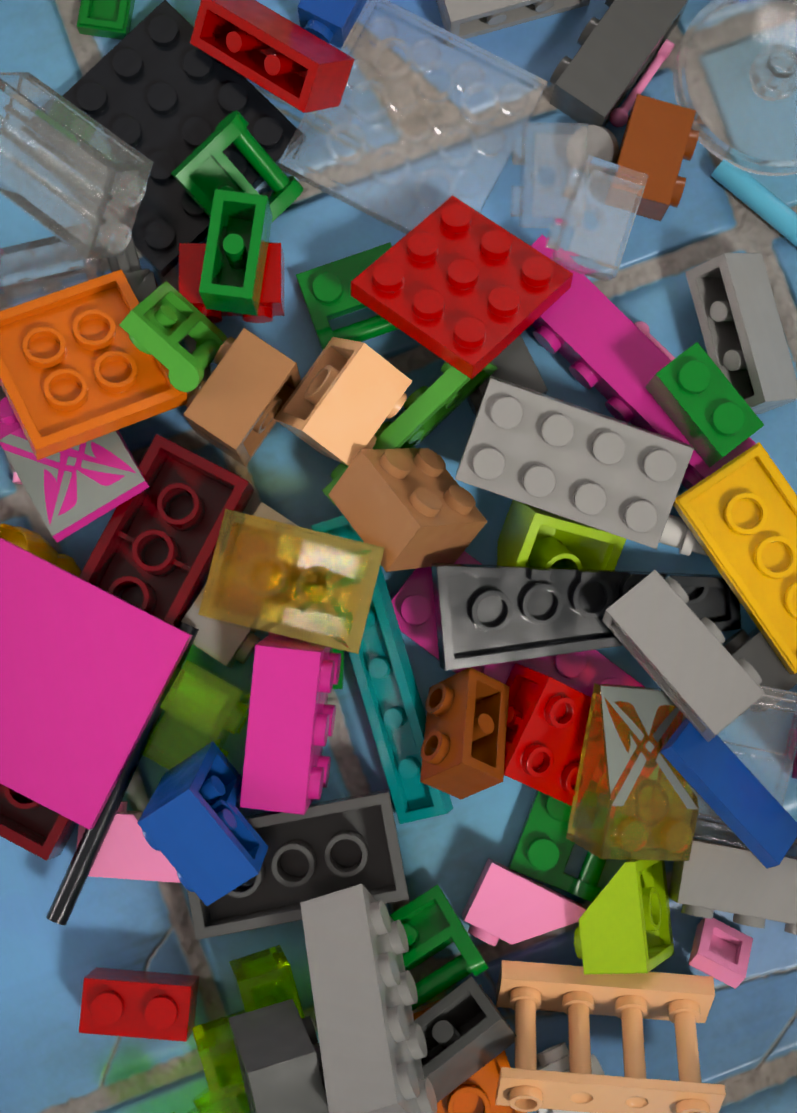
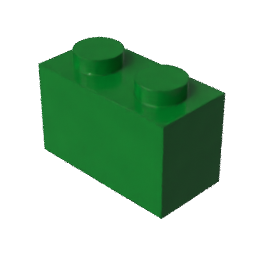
M215 189L199 294L206 309L258 316L273 217L268 196Z
M698 342L658 371L645 387L709 468L764 426L763 422Z

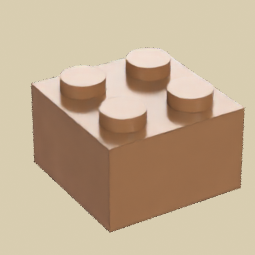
M243 328L236 339L230 336L221 345L214 358V363L217 364V367L207 381L202 380L194 390L188 392L187 404L184 405L187 409L183 415L197 435L246 467L277 423L274 418L301 382L296 362Z
M429 448L361 449L328 494L367 546L384 549L381 566L386 572L431 567L433 563H455L488 522L475 506L474 497L466 489L458 485L446 470V464L442 457Z

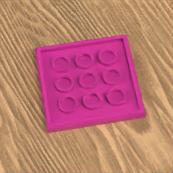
M0 538V784L91 830L98 821L193 635L3 538Z

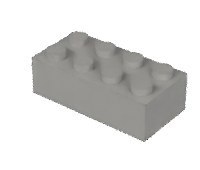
M490 375L456 471L455 480L657 549L694 448L679 440Z
M363 884L300 902L329 1113H437V1100L433 1086L428 1078L424 1079L421 1058L427 1057V1044L421 1026L418 1023H414L412 1005L418 1002V995L411 973L408 970L405 971L402 953L408 952L409 945L403 924L400 920L394 921L389 915L385 903L382 900L377 901Z

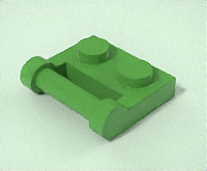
M167 281L133 308L119 324L129 334L131 342L140 351L153 355L169 370L168 377L170 383L175 389L182 392H190L201 383L204 378V371L211 363H214V358L219 348L228 338ZM187 335L196 341V349L191 354L179 344Z

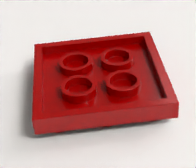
M452 195L351 281V296L461 373L473 379L571 288L573 273Z

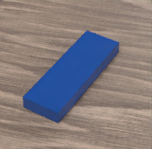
M685 718L660 752L767 869L778 866L797 838V822L718 735L707 742L691 722Z

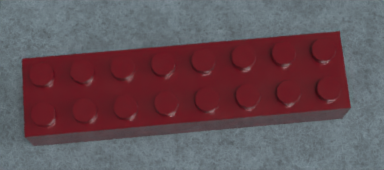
M156 434L139 465L149 488L116 507L79 577L177 627L179 621L184 618L200 594L255 490L249 481ZM0 784V836L46 861L61 855L77 823Z

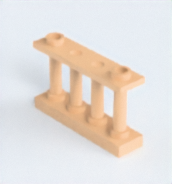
M502 960L496 989V1007L512 1008L515 1010V1068L501 1067L495 1095V1105L510 1106L512 1109L520 1112L552 1109L590 1113H719L726 1096L725 1085L701 1082L696 1023L706 1022L715 997L713 977L662 972L584 974L583 966ZM537 1010L564 1012L568 1015L569 1072L537 1070ZM590 1014L616 1016L621 1019L624 1077L592 1074ZM643 1019L667 1020L674 1023L679 1081L647 1079Z

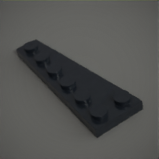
M433 563L431 564L440 667L448 671L624 646L602 621L605 611L651 572ZM658 572L663 579L670 576L680 584L689 597V602L686 603L687 606L700 620L703 617H707L721 632L741 629L740 602L721 575Z

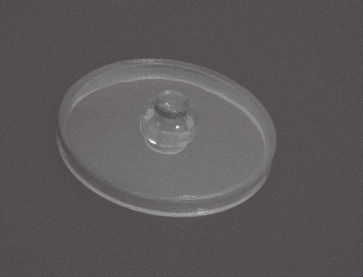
M712 0L692 20L676 53L673 68L675 98L677 105L696 110L691 129L699 131L698 141L722 161L724 159L747 172L768 176L797 174V0Z

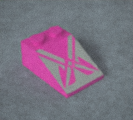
M7 397L0 401V445L57 543L149 488L119 430L37 460Z

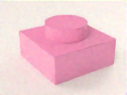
M703 918L696 928L688 965L736 989L746 978L753 938L715 918Z

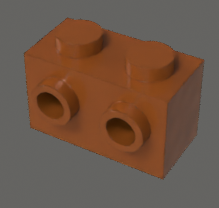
M637 94L622 138L619 155L604 201L605 206L657 221L662 220L669 206L678 207L686 183L685 177L678 176L683 159L691 160L699 137V131L691 129L696 110Z
M469 667L429 687V694L426 699L425 736L421 747L422 767L420 782L458 799H464L503 782L509 701L508 685Z

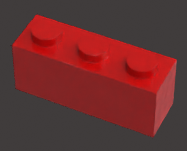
M201 0L190 44L303 113L340 106L355 60L256 0Z

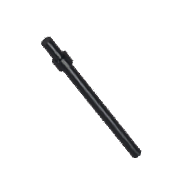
M179 621L177 627L193 636L93 829H85L46 916L47 919L54 923L66 925L168 697L173 688L178 690L186 673L182 666L199 631L197 628Z

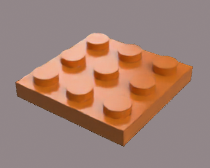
M122 269L0 311V385L37 460L187 404V392L179 391L172 386L168 377L169 370L153 355L140 351L131 342L129 334L119 326L130 311L139 304Z

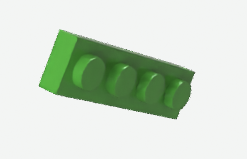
M491 361L473 379H470L445 362L441 367L443 374L429 388L422 386L413 392L403 405L406 410L394 422L388 421L380 426L375 433L377 439L373 449L415 448L498 369L497 366ZM342 463L332 471L330 477L333 480L322 490L334 505L335 503L328 494L348 468L347 465Z

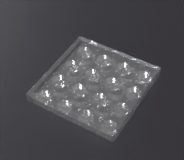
M367 0L340 49L355 59L340 106L305 113L278 162L279 167L282 171L405 234H408L452 195L481 213L546 91L548 81L388 0Z

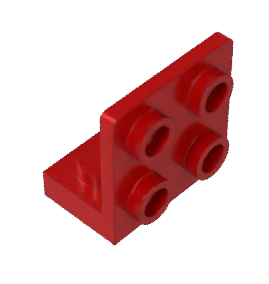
M515 663L506 682V685L509 686L504 775L572 807L581 809L607 757L602 703L550 676ZM607 706L618 732L623 719L616 710Z

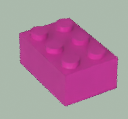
M271 634L255 645L240 807L305 815L314 799L320 800L322 788H327L331 764L330 756H322L323 746H326L328 736L332 737L336 715V705L327 704L328 693H331L333 684H338L341 653H333L332 648Z

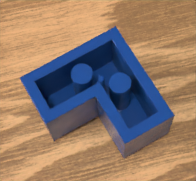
M213 741L164 773L137 822L142 828L143 835L148 844L153 849L163 853L176 869L178 878L183 886L190 892H195L206 906H209L258 875L269 847L235 806L241 793L242 776Z

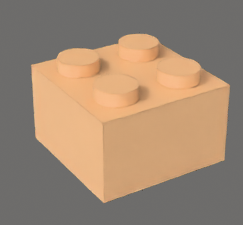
M332 337L274 419L320 454L349 466L361 449H373L377 439L375 433L386 418H392L402 408L407 398V394L404 392L412 383V380L367 344Z

